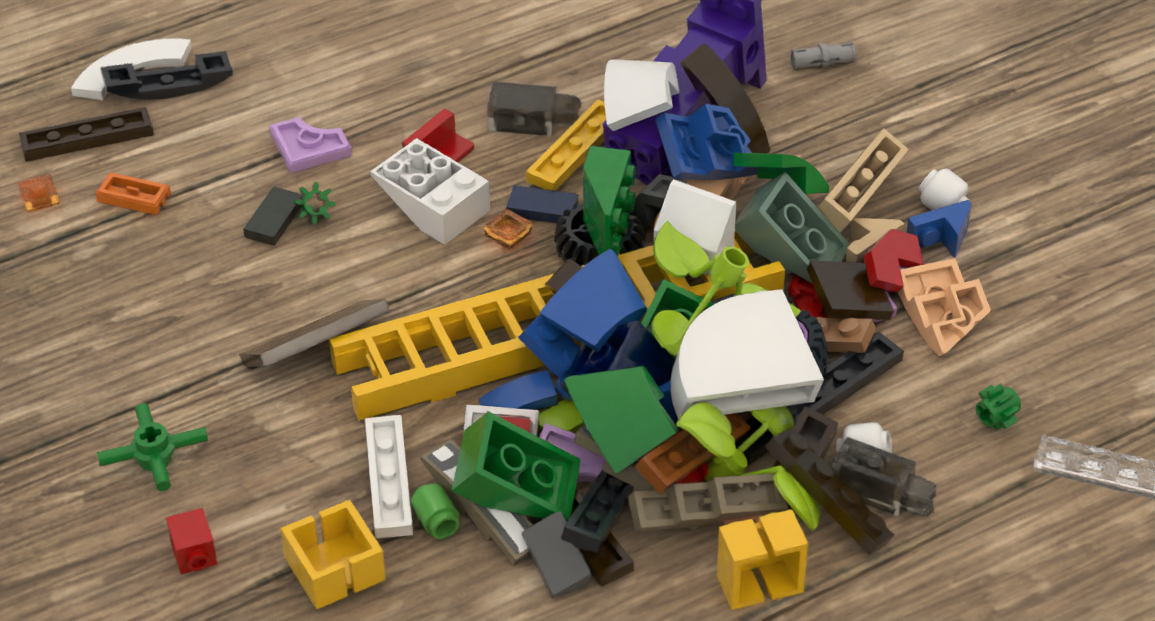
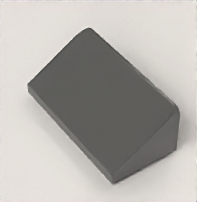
M561 511L548 516L522 532V536L552 598L587 587L591 577L590 569L580 549L576 548L572 543L561 540L563 529L566 525Z

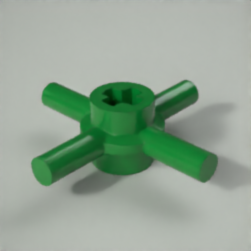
M141 403L135 407L139 427L134 432L131 444L97 452L99 465L101 467L135 459L143 469L152 471L156 489L158 491H166L171 487L166 467L171 462L174 450L208 441L206 428L202 427L171 435L162 424L153 422L149 405Z

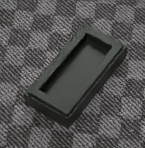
M273 186L244 227V237L275 246L301 208V205H295L293 201L301 200L303 194Z

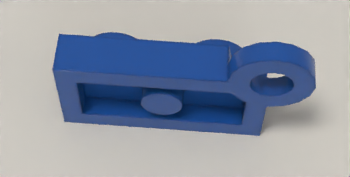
M539 315L518 338L558 377L556 387L559 394L566 400L573 401L564 379L573 375H582L594 361L565 332L545 321Z

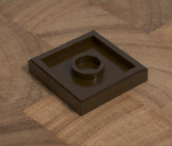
M810 260L806 270L828 318L891 319L894 309L884 289L870 286L865 263Z

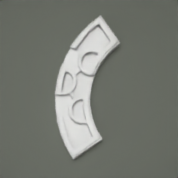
M157 39L115 50L98 59L81 73L71 87L72 96L97 100L104 99L108 92L104 85L100 67L128 63L133 64L134 70L141 68L143 71L163 67H182L192 49L191 40Z

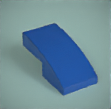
M545 370L520 377L495 388L479 398L480 406L535 410L557 405V393L549 371Z

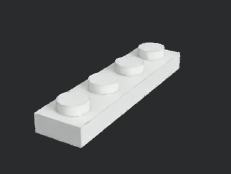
M401 415L365 418L375 539L413 535Z

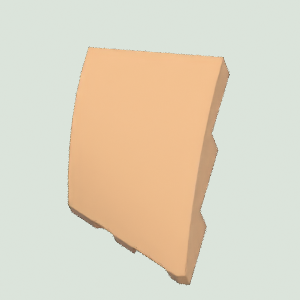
M956 258L901 269L904 287L898 291L901 301L923 339L939 357L945 355L991 311L980 280L964 282Z

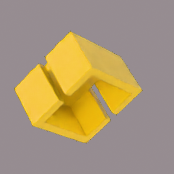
M350 500L319 512L323 542L319 545L315 519L312 515L280 528L284 558L316 610L347 597L348 589L352 588L354 593H357L386 580L383 550Z
M792 509L779 513H769L759 517V522L757 523L749 519L735 521L719 527L717 578L731 610L764 602L765 597L754 575L753 568L758 569L771 600L804 593L808 542Z

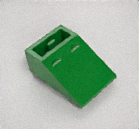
M590 146L583 166V220L598 254L600 255L611 249L619 256L622 247L621 233L626 234L628 229L629 214L627 212H633L635 205V192H630V186L634 185L636 166L630 165L631 151Z

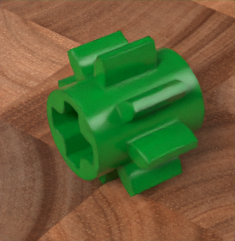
M318 182L313 183L312 191L310 192L306 188L300 187L299 190L303 197L301 200L293 201V204L301 205L302 211L298 217H304L306 214L311 216V224H316L317 215L329 219L330 215L326 210L328 207L336 205V202L329 201L327 197L331 189H326L323 192L320 191ZM313 194H316L317 200L323 203L322 207L316 209V213L313 212L312 206H308L306 203L308 199L313 198Z
M998 384L995 387L990 385L978 393L982 400L976 405V413L984 425L987 427L994 426V429L998 430L1001 427L1006 429L1019 421L1015 413L1020 411L1021 401L1012 388H1003L1002 384Z

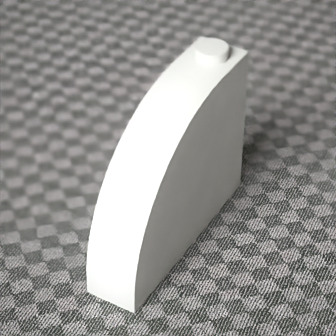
M762 290L722 300L706 309L693 321L684 335L671 374V396L678 419L690 407L702 402L714 405L725 415L815 401L824 378L783 290Z

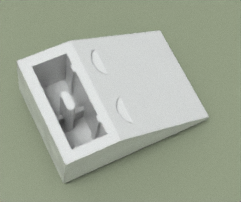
M417 138L370 171L373 179L422 232L444 245L491 211L488 180Z

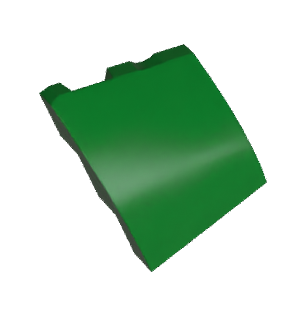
M733 152V166L757 167V178L774 179L786 172L805 194L829 193V185L814 166L800 157L788 154Z
M645 366L573 375L564 379L585 425L615 474H618L679 432L659 402L665 397Z

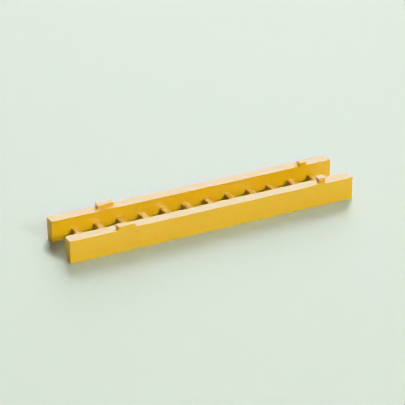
M735 231L734 247L742 250L746 255L756 253ZM654 245L617 256L647 310L656 294L650 283L665 279L702 298L705 297L713 285L711 276L706 274L701 275L705 283L690 287L684 277L676 278L665 272L655 260L653 255ZM779 261L753 268L749 262L744 270L747 276L743 284H755L768 291L782 289L784 292L785 269ZM553 274L330 338L331 361L337 375L369 366L373 376L377 377L376 380L352 386L353 410L358 420L374 417L430 400L431 403L456 396L458 391L545 366L518 338L523 332L518 322L538 317L540 315L539 312L554 296V293L545 285ZM736 284L728 289L718 288L710 302L735 294ZM644 316L627 337L614 331L602 348L632 340ZM504 326L511 340L491 345L485 332ZM568 335L585 353L595 351ZM471 336L478 350L458 355L451 342ZM438 346L446 363L425 368L417 351ZM405 355L411 369L390 375L384 361Z

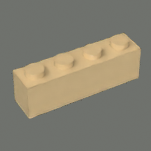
M884 128L817 206L839 233L851 222L909 150Z

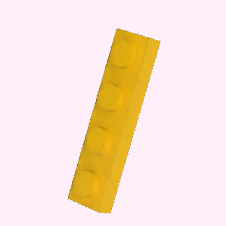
M598 99L526 171L527 182L545 190L556 191L585 162L590 146L599 147L605 141L602 124L606 120L603 101Z

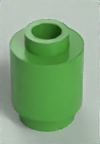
M425 484L415 491L410 505L425 531L436 539H444L454 534L460 525L459 512L444 488L440 484Z

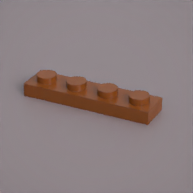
M738 413L725 414L731 425L730 435L737 442L747 434L751 427ZM684 429L642 457L635 467L655 490L661 494L716 455L711 453L690 432Z

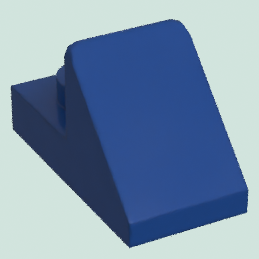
M965 200L909 217L907 233L918 237L920 248L942 242L955 258L968 230L971 203L969 200Z

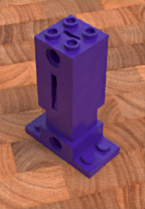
M700 0L698 6L687 18L688 33L675 49L666 45L653 61L670 62L675 65L680 93L671 96L673 108L612 131L607 126L606 120L602 124L606 148L631 151L630 165L636 166L635 178L648 186L659 174L673 177L655 119L663 113L688 117L704 104L712 105L703 90H696L680 65V62L700 45L707 44L726 64L739 83L744 85L750 84L761 89L767 81L761 0Z

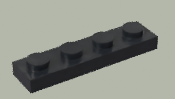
M601 470L564 526L561 540L572 543L578 549L597 553L628 504V496L633 492L634 487Z

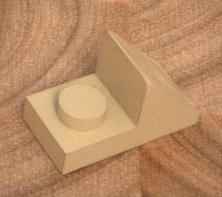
M853 218L851 220L849 237L851 244L846 250V262L865 263L864 255L874 247L878 240L890 229L904 232V223L901 220Z

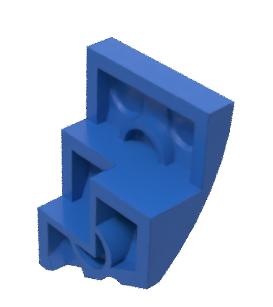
M704 104L688 117L663 113L655 119L673 178L720 180L757 175V167L733 166V152H752L748 148V144L751 142L750 139L739 127L738 121L729 108Z
M609 249L590 261L572 276L539 313L545 321L599 352L614 331L627 337L647 312V308L616 253Z

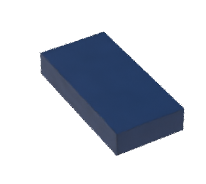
M514 185L506 206V216L557 223L558 218L563 216L564 210H571L574 203H579L578 194Z

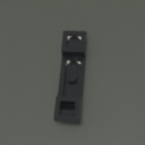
M226 51L195 55V65L135 73L132 63L100 67L107 92L122 97L147 100L167 99L193 94L215 86L233 75Z

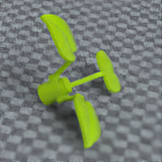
M666 221L657 233L653 253L656 262L665 272L676 278H683L688 274L693 278H697L710 270L713 283L689 321L685 316L673 310L659 312L652 321V332L658 343L663 348H666L670 354L677 357L689 326L704 311L718 288L728 289L736 284L734 296L768 290L755 284H743L747 276L744 270L748 266L749 260L742 250L732 246L725 247L720 256L715 255L709 262L705 251L693 240L677 231L669 221ZM789 303L796 318L801 310Z
M702 402L693 405L683 413L676 425L690 432L705 448L716 455L708 463V473L705 476L708 482L714 477L774 474V483L783 498L811 532L817 528L822 506L783 466H775L744 474L748 462L743 452L763 435L767 429L776 436L790 428H794L792 415L786 406L750 411L762 425L737 449L734 443L735 438L730 435V422L717 407L710 403Z

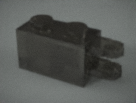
M493 82L487 105L488 131L552 136L554 126L569 127L579 119L577 112H579L582 102L579 97L557 93V87Z
M849 437L845 439L832 461V468L834 473L847 486L853 488L859 494L860 500L865 505L898 517L902 510L923 517H928V515L934 513V500L932 499L936 497V485L930 480L927 481L926 478L915 475V461Z

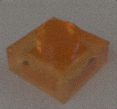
M50 174L18 182L19 192L27 213L60 204Z
M506 208L484 226L485 236L511 250L532 233V222Z

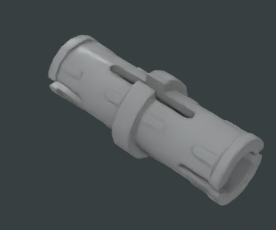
M853 42L838 45L821 43L817 47L792 49L790 51L791 65L793 70L812 66L828 68L831 64L855 62L856 48Z

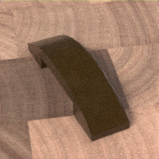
M707 44L700 45L680 62L696 90H703L712 105L730 109L738 121L739 127L750 139L751 142L748 144V148L752 153L768 154L770 147L764 126L747 93L720 57Z

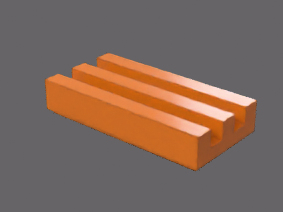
M109 172L96 192L97 202L158 215L160 212L159 206H164L166 203L165 198H169L171 195L170 185Z

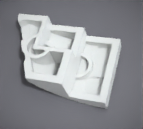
M608 60L604 77V103L607 126L612 131L673 108L671 96L680 93L675 65L670 62Z

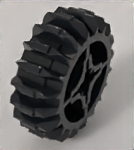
M574 203L571 210H564L563 216L558 218L556 232H554V243H556L558 257H561L564 262L567 259H571L580 266L588 264L599 254L583 220V205ZM635 209L633 212H627L629 214L627 233H621L622 247L620 255L644 248V242H646L642 218L636 215Z

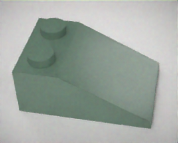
M786 172L760 186L735 221V231L754 252L772 262L779 261L783 268L811 283L812 281L806 270L810 260L841 262L846 255L847 247L850 245Z

